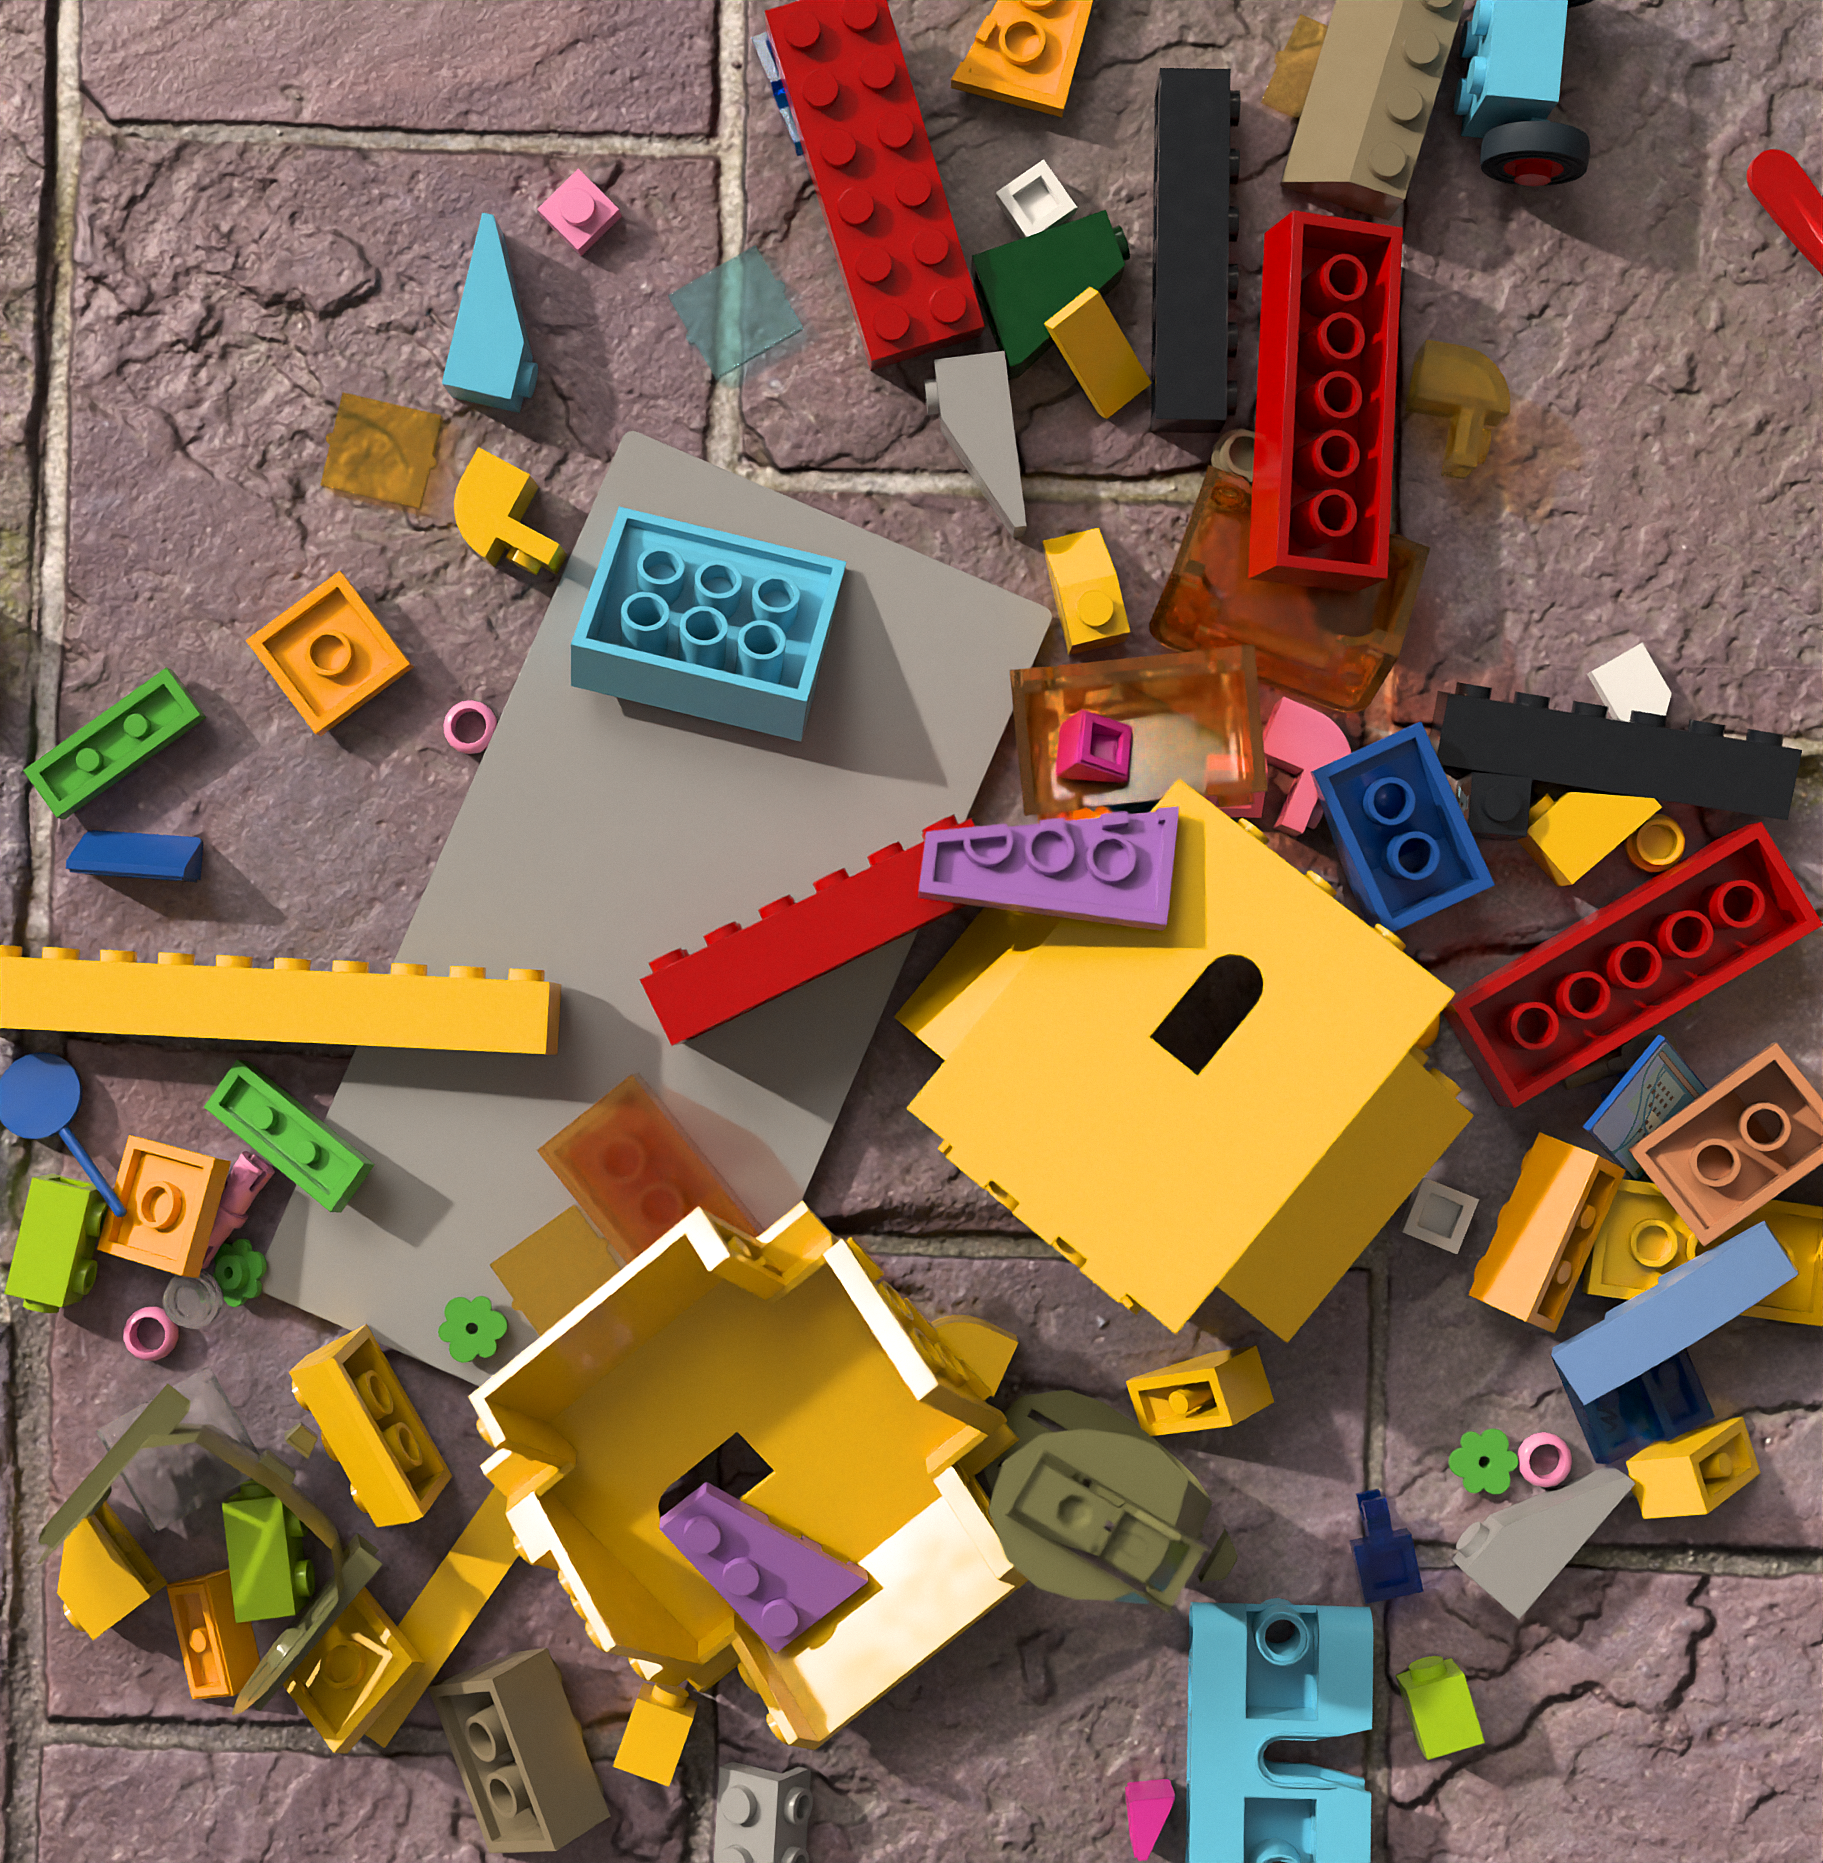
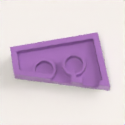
M705 1482L660 1518L659 1529L775 1653L868 1582L867 1570L851 1561L845 1564L822 1551L820 1544L804 1535L799 1539L769 1522L766 1514L708 1482Z

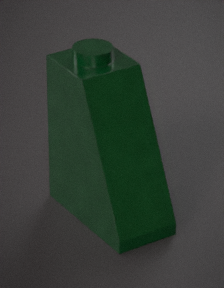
M1106 210L972 255L971 275L998 352L1005 351L1008 381L1020 377L1055 344L1044 325L1047 320L1089 287L1097 290L1102 298H1104L1120 283L1125 267L1124 261L1130 259V251L1122 227L1120 225L1111 226Z

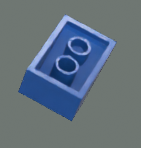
M1421 721L1310 772L1347 881L1367 925L1372 929L1376 924H1380L1393 933L1495 886Z

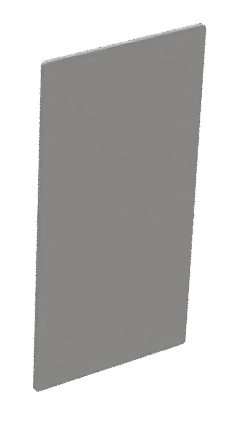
M636 431L627 432L621 439L393 962L428 965L427 976L449 977L450 966L486 968V979L508 980L509 969L544 970V982L561 984L558 1055L357 1045L324 1123L375 1165L341 1213L328 1211L296 1184L265 1255L267 1268L264 1276L259 1279L262 1284L261 1292L351 1331L367 1324L378 1343L481 1387L698 1207L756 1239L799 1204L804 1197L918 930L680 1045L671 1046L639 979L652 974L653 972L648 963L664 954L682 948V950L687 949L689 955L707 947L703 936L726 924L736 921L744 929L761 921L762 918L758 909L790 894L798 903L816 894L817 892L812 883L837 870L845 868L849 877L871 867L867 856L888 845L900 841L903 849L906 850L923 842L921 830L948 816L955 815L959 824L964 822L1052 620L1050 610L1045 606ZM619 506L847 562L815 695L801 742L571 686V642ZM478 1296H486L492 1302V1310L504 1314L508 1321V1329L504 1336L496 1340L497 1351L491 1357L484 1358L477 1355L470 1362H458L450 1354V1342H444L438 1335L439 1326L447 1321L444 1314L445 1307L455 1297H465L472 1302ZM475 1323L469 1324V1329L472 1332H477V1325Z

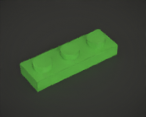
M166 667L23 771L56 818L65 820L207 717L175 672Z
M237 1059L204 1106L205 1109L330 1212L341 1213L375 1165L249 1061Z

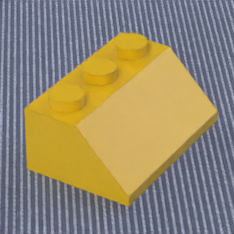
M365 1324L306 1355L289 1371L293 1379L292 1390L300 1406L307 1411H311L321 1428V1440L328 1456L333 1461L340 1462L351 1481L350 1491L357 1507L363 1513H369L376 1527L414 1522L426 1514L453 1476L371 1330Z

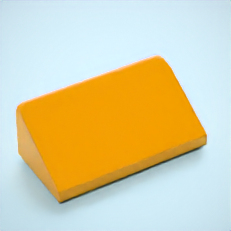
M229 1568L166 1584L192 1700L234 1696L240 1693L259 1665L260 1658L251 1621L235 1622Z

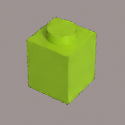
M1441 1656L1424 1657L1412 1662L1408 1666L1409 1671L1395 1675L1415 1742L1427 1760L1485 1743L1465 1675L1452 1658L1443 1660Z

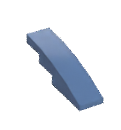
M1764 1220L1658 1277V1284L1607 1311L1605 1313V1320L1554 1346L1551 1356L1582 1403L1586 1405L1677 1354L1749 1309L1797 1276L1798 1270Z

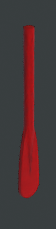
M1778 149L1763 151L1748 166V186L1779 228L1804 257L1823 275V197L1793 156Z

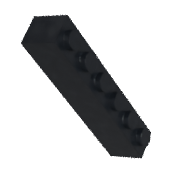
M1160 68L1154 88L1150 432L1220 433L1227 420V416H1235L1237 381L1227 380V358H1235L1237 354L1238 324L1237 322H1228V300H1236L1239 270L1238 264H1228L1229 242H1237L1239 207L1229 206V184H1237L1239 179L1240 151L1239 148H1230V127H1238L1241 100L1240 90H1230L1231 69Z
M1460 682L1456 684L1455 693L1438 691L1429 739L1441 765L1501 775L1531 777L1533 780L1788 820L1802 750L1782 746L1784 734L1748 729L1746 740L1724 737L1726 725L1691 719L1689 720L1688 730L1665 727L1666 715L1631 710L1630 720L1624 721L1607 718L1609 706L1573 701L1571 712L1549 709L1551 697L1516 691L1513 703L1490 699L1491 687Z

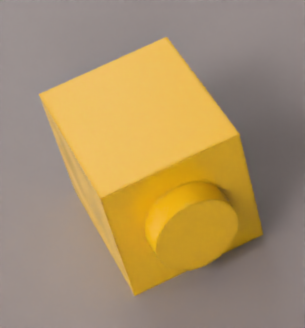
M643 1682L613 1767L669 1787L698 1702L689 1699V1693L679 1686L674 1687L655 1683L653 1686Z

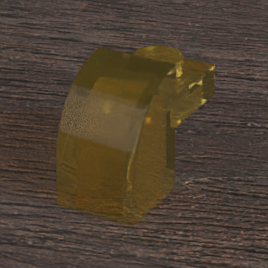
M1426 339L1414 355L1405 411L1450 419L1441 476L1465 479L1477 467V463H1485L1491 442V429L1483 428V426L1496 427L1510 414V394L1500 369L1481 352L1462 345Z

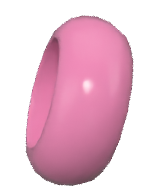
M474 700L463 701L453 706L447 713L443 725L444 734L450 746L458 752L465 754L481 753L488 747L497 726V718L493 711L484 703ZM475 711L481 713L486 721L485 734L475 743L460 741L455 729L457 720L466 712Z
M156 1306L144 1307L135 1311L128 1318L123 1329V1338L128 1351L136 1358L144 1361H157L166 1357L175 1348L179 1338V1327L175 1318L167 1310ZM144 1318L156 1319L163 1325L165 1340L159 1349L151 1350L144 1347L137 1337V1328Z
M1546 1432L1532 1434L1523 1441L1518 1449V1469L1524 1479L1535 1486L1544 1488L1556 1486L1564 1481L1571 1471V1451L1565 1441L1555 1434ZM1540 1445H1554L1559 1454V1462L1555 1470L1547 1475L1534 1474L1530 1467V1457L1534 1449Z

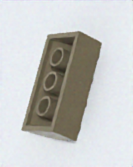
M1336 0L1279 186L1390 220L1406 198L1465 0Z

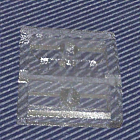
M210 1366L173 1386V1388L191 1401L189 1413L180 1423L212 1424L260 1455ZM155 1397L96 1431L107 1452L111 1450ZM195 1442L140 1449L120 1473L153 1533L160 1531L251 1478Z

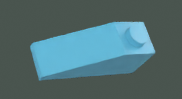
M482 212L442 385L452 398L520 413L523 397L531 398L534 393L538 376V364L532 362L533 355L503 231L494 215Z

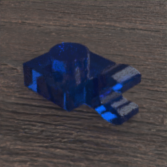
M1379 1488L1356 1493L1357 1505L1366 1537L1349 1540L1361 1598L1365 1604L1424 1592L1410 1531L1407 1528L1392 1530L1387 1500L1385 1496L1381 1497Z

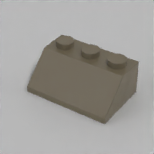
M548 1648L513 1652L428 1686L489 1853L557 1851L610 1817L603 1798V1784L592 1768L582 1741L583 1731L581 1725L571 1712L562 1687L561 1671L556 1662L551 1658Z

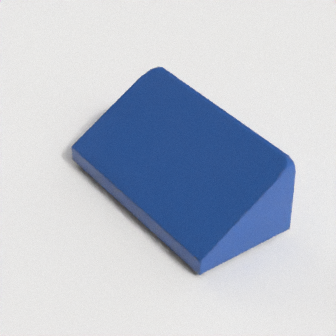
M91 830L83 835L66 859V869H69V872L85 875L197 883V880H201L203 841L198 837Z

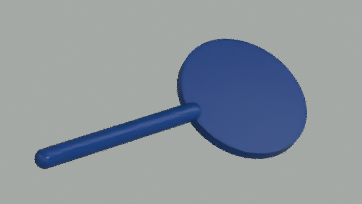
M33 1053L18 1059L5 1071L0 1079V1120L3 1125L13 1134L31 1140L46 1139L59 1134L113 1213L119 1218L124 1217L127 1212L126 1208L69 1128V1124L74 1120L79 1111L83 1095L81 1079L76 1069L67 1060L52 1053Z

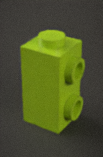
M53 1173L32 1177L4 1292L6 1295L23 1298L22 1306L24 1308L42 1313H58L60 1307L82 1301L83 1295H87L91 1291L97 1274V1261L92 1260L97 1237L100 1238L109 1207L93 1183Z
M255 1480L240 1484V1492L235 1493L222 1503L235 1622L295 1616L309 1602V1596H312L315 1591L314 1566L310 1559H304L302 1537L308 1533V1527L267 1487Z

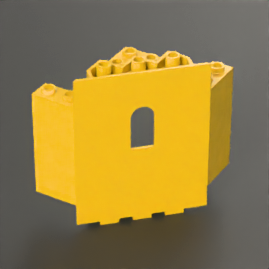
M1178 778L1151 811L1156 812L1157 808L1179 806L1168 919L1165 929L1160 931L984 907L894 1016L895 1019L945 1060L907 1106V1109L944 1139L938 1149L946 1155L949 1161L981 1188L986 1189L1050 1246L1057 1249L1076 1265L1081 1272L1135 1315L1144 1307L1172 1332L1177 1334L1217 1286L1278 1337L1288 1343L1474 1116L1456 1099L1462 1091L1461 1088L1434 1067L1428 1072L1423 1065L1428 1061L1429 1057L1414 1045L1456 993L1404 954L1402 951L1406 948V945L1391 931L1380 924H1376L1372 929L1334 899L1337 894L1336 890L1324 879L1310 870L1303 875L1266 846L1269 842L1268 837L1256 826L1244 818H1241L1236 823ZM1073 799L1058 818H1065V821L1099 818L1101 814L1112 812L1100 804L1092 811ZM1229 955L1242 956L1252 961L1260 970L1264 981L1263 994L1252 1011L1197 1076L1150 1037L1213 962Z
M803 1200L756 1239L698 1207L469 1396L480 1417L477 1421L480 1434L490 1446L498 1450L484 1461L480 1467L484 1475L508 1498L505 1514L516 1533L513 1537L516 1550L532 1566L537 1565L559 1571L558 1578L561 1585L571 1596L572 1605L577 1613L586 1621L585 1628L590 1639L601 1651L628 1657L635 1672L646 1681L677 1687L684 1680H687L698 1692L702 1693L706 1692L738 1666V1671L746 1685L753 1692L760 1694L770 1711L766 1715V1719L774 1735L785 1745L816 1750L1029 1580L1006 1560L988 1510L991 1501L975 1478L977 1473L1020 1439L1005 1424L1008 1420L1002 1411L985 1402L992 1395V1391L961 1357L957 1359L943 1343L937 1342L934 1345L931 1340L938 1336V1331L907 1297L902 1299L890 1284L885 1281L878 1284L876 1281L884 1275L882 1269L852 1236L846 1241L843 1239L839 1241ZM736 1432L774 1470L739 1500L766 1514L770 1523L799 1539L804 1535L820 1544L822 1551L845 1564L851 1561L867 1570L868 1582L777 1653L762 1640L659 1529L660 1518L662 1517L659 1511V1502L663 1493Z

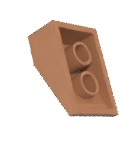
M1772 1043L1628 1150L1705 1247L1823 1163V1099L1778 1043Z

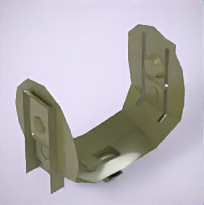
M167 1383L42 1528L38 1542L41 1545L46 1544L48 1547L36 1564H41L84 1518H91L110 1496L112 1483L140 1449L195 1442L267 1487L330 1548L334 1573L288 1625L263 1657L238 1695L231 1715L244 1712L251 1704H254L255 1709L260 1712L380 1568L382 1563L374 1558L379 1549L357 1533L342 1550L338 1532L331 1519L292 1483L296 1477L294 1469L267 1449L261 1455H258L212 1424L180 1423L189 1413L191 1401ZM299 1422L284 1433L285 1441L308 1459L317 1442V1434L302 1422Z
M1069 1390L1021 1396L1004 1413L1008 1420L1005 1424L1020 1440L984 1469L993 1494L988 1510L1006 1560L1040 1589L1073 1599L1116 1600L1145 1604L1150 1601L1173 1615L1171 1607L1205 1549L1211 1552L1207 1545L1199 1541L1204 1536L1201 1530L1213 1503L1197 1478L1153 1437H1149V1434L1133 1421L1107 1404ZM1033 1409L1069 1431L1054 1432L1029 1417L1028 1414ZM1002 1458H1005L1006 1460L1003 1464H999ZM1085 1477L1091 1480L1088 1488L1082 1485ZM1107 1521L1115 1524L1112 1530L1104 1527ZM1226 1529L1222 1532L1198 1574L1201 1583L1226 1579L1238 1559L1237 1552ZM1058 1543L1097 1555L1098 1558L1144 1584L1146 1592L1133 1589Z

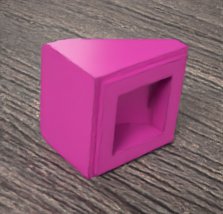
M1081 709L1063 722L1060 727L1056 776L1075 780L1126 782L1129 776L1133 727Z
M1169 1779L1127 1782L1125 1787L1130 1842L1134 1858L1137 1857L1138 1861H1146L1174 1803L1175 1793Z

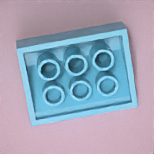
M619 506L571 642V686L801 742L815 695L847 562Z

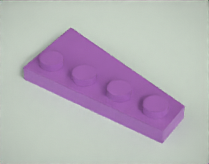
M1179 806L1157 808L1156 812L1128 814L1127 811L1101 814L1099 818L1065 821V818L1040 820L1039 824L1008 827L1007 824L929 831L925 837L918 898L1163 931L1167 926Z

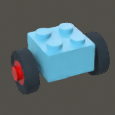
M1477 0L1473 20L1465 21L1461 33L1459 56L1468 58L1466 78H1460L1457 84L1454 114L1463 115L1461 136L1483 138L1480 165L1482 172L1488 177L1515 185L1549 186L1574 181L1586 173L1590 155L1588 135L1576 127L1550 122L1547 120V117L1559 102L1567 8L1581 6L1593 0Z

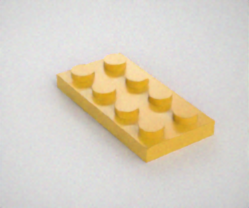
M1622 1179L1585 1263L1582 1292L1629 1300L1658 1284V1277L1765 1220L1798 1270V1275L1739 1315L1823 1327V1206L1771 1199L1704 1247L1655 1183Z

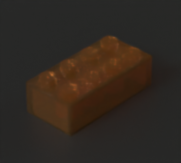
M639 1072L628 1076L536 1150L627 1265L698 1207L755 1239L766 1231Z

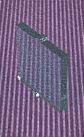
M756 245L668 295L671 304L688 331L686 333L687 343L696 345L716 380L804 330L784 295L786 290L784 282L775 280Z

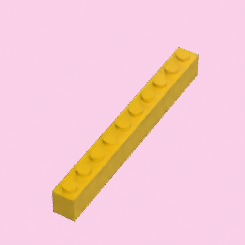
M0 945V1028L558 1055L561 984L544 982V970L509 969L508 980L486 979V968L470 966H450L449 977L427 976L428 965L391 963V974H370L369 962L334 960L332 972L310 971L311 960L275 958L274 969L252 968L253 957L216 955V966L195 965V954L159 952L158 964L137 963V952L100 950V961L79 960L80 949L43 947L42 958L22 957L23 947Z

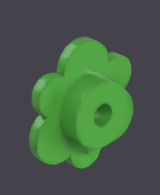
M238 1239L233 1244H222L214 1256L216 1269L212 1281L217 1289L223 1290V1298L229 1306L239 1307L244 1305L248 1298H256L260 1295L262 1284L259 1279L266 1272V1259L261 1252L252 1251V1245L247 1239Z
M478 1296L472 1302L465 1297H455L445 1307L444 1314L447 1321L439 1326L438 1335L444 1342H450L449 1351L453 1359L466 1363L473 1360L477 1355L484 1358L491 1357L497 1351L496 1340L504 1336L508 1329V1321L504 1314L492 1310V1302L486 1296ZM470 1323L477 1325V1332H472L469 1329Z
M1496 1428L1487 1429L1481 1435L1474 1431L1464 1433L1460 1441L1462 1448L1455 1449L1449 1456L1448 1464L1450 1470L1458 1477L1463 1478V1486L1470 1493H1478L1483 1488L1491 1494L1505 1492L1510 1485L1509 1472L1515 1470L1518 1465L1517 1455L1508 1450L1509 1441L1507 1436ZM1486 1456L1485 1464L1479 1465V1459Z

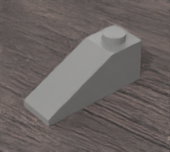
M1005 351L935 359L934 378L924 379L928 415L939 414L942 434L1011 537H1024L1027 524Z
M1608 1465L1489 1515L1482 1524L1475 1522L1465 1530L1456 1544L1458 1553L1452 1560L1464 1573L1519 1620L1630 1491L1635 1482L1612 1465Z

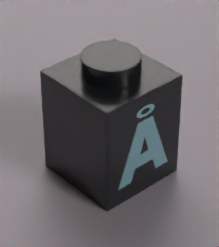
M1471 772L1457 778L1456 799L1474 838L1513 841L1527 837L1532 785L1531 777Z

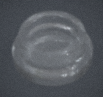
M201 1270L199 1278L175 1275L170 1280L163 1295V1308L168 1318L175 1324L189 1329L202 1328L212 1323L220 1314L223 1304L220 1286L213 1276Z

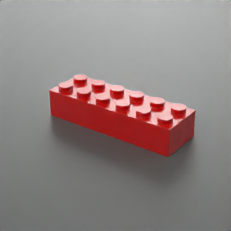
M798 0L766 10V32L870 371L981 337L985 324L887 0Z
M1293 210L1264 234L1248 579L1358 592L1388 579L1402 227Z
M955 815L948 816L921 830L924 841L904 850L900 841L888 845L867 856L871 867L849 877L845 868L837 870L812 883L817 893L798 903L789 894L758 909L762 918L759 922L744 929L740 923L737 924L736 921L731 922L703 936L707 947L689 955L687 949L682 950V948H678L649 962L648 964L653 973L639 980L671 1046L684 1044L967 906L968 904L918 898L926 833L929 831L975 827L972 819L970 818L959 824Z
M1758 822L1740 826L1681 860L1670 869L1659 873L1458 992L1444 1007L1442 1013L1497 1105L1516 1108L1823 926V923L1763 823Z

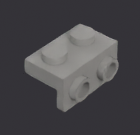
M730 1762L720 1766L714 1863H809L806 1845L808 1818L813 1805V1797L810 1791L811 1771L806 1768L796 1767L781 1774L737 1762Z

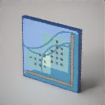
M1661 1035L1654 1039L1628 1072H1621L1617 1075L1621 1081L1609 1095L1604 1092L1601 1094L1603 1103L1583 1126L1614 1162L1626 1170L1625 1174L1631 1180L1639 1181L1646 1172L1628 1149L1708 1090L1667 1039Z

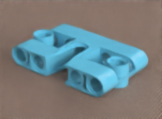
M1280 1598L1267 1599L1261 1604L1190 1602L1185 1863H1272L1276 1861L1286 1863H1370L1371 1792L1365 1790L1364 1778L1310 1763L1273 1762L1263 1757L1267 1746L1274 1741H1316L1372 1729L1373 1620L1370 1607L1294 1605L1288 1600ZM1284 1619L1295 1624L1293 1635L1283 1643H1273L1265 1638L1267 1628L1276 1620Z

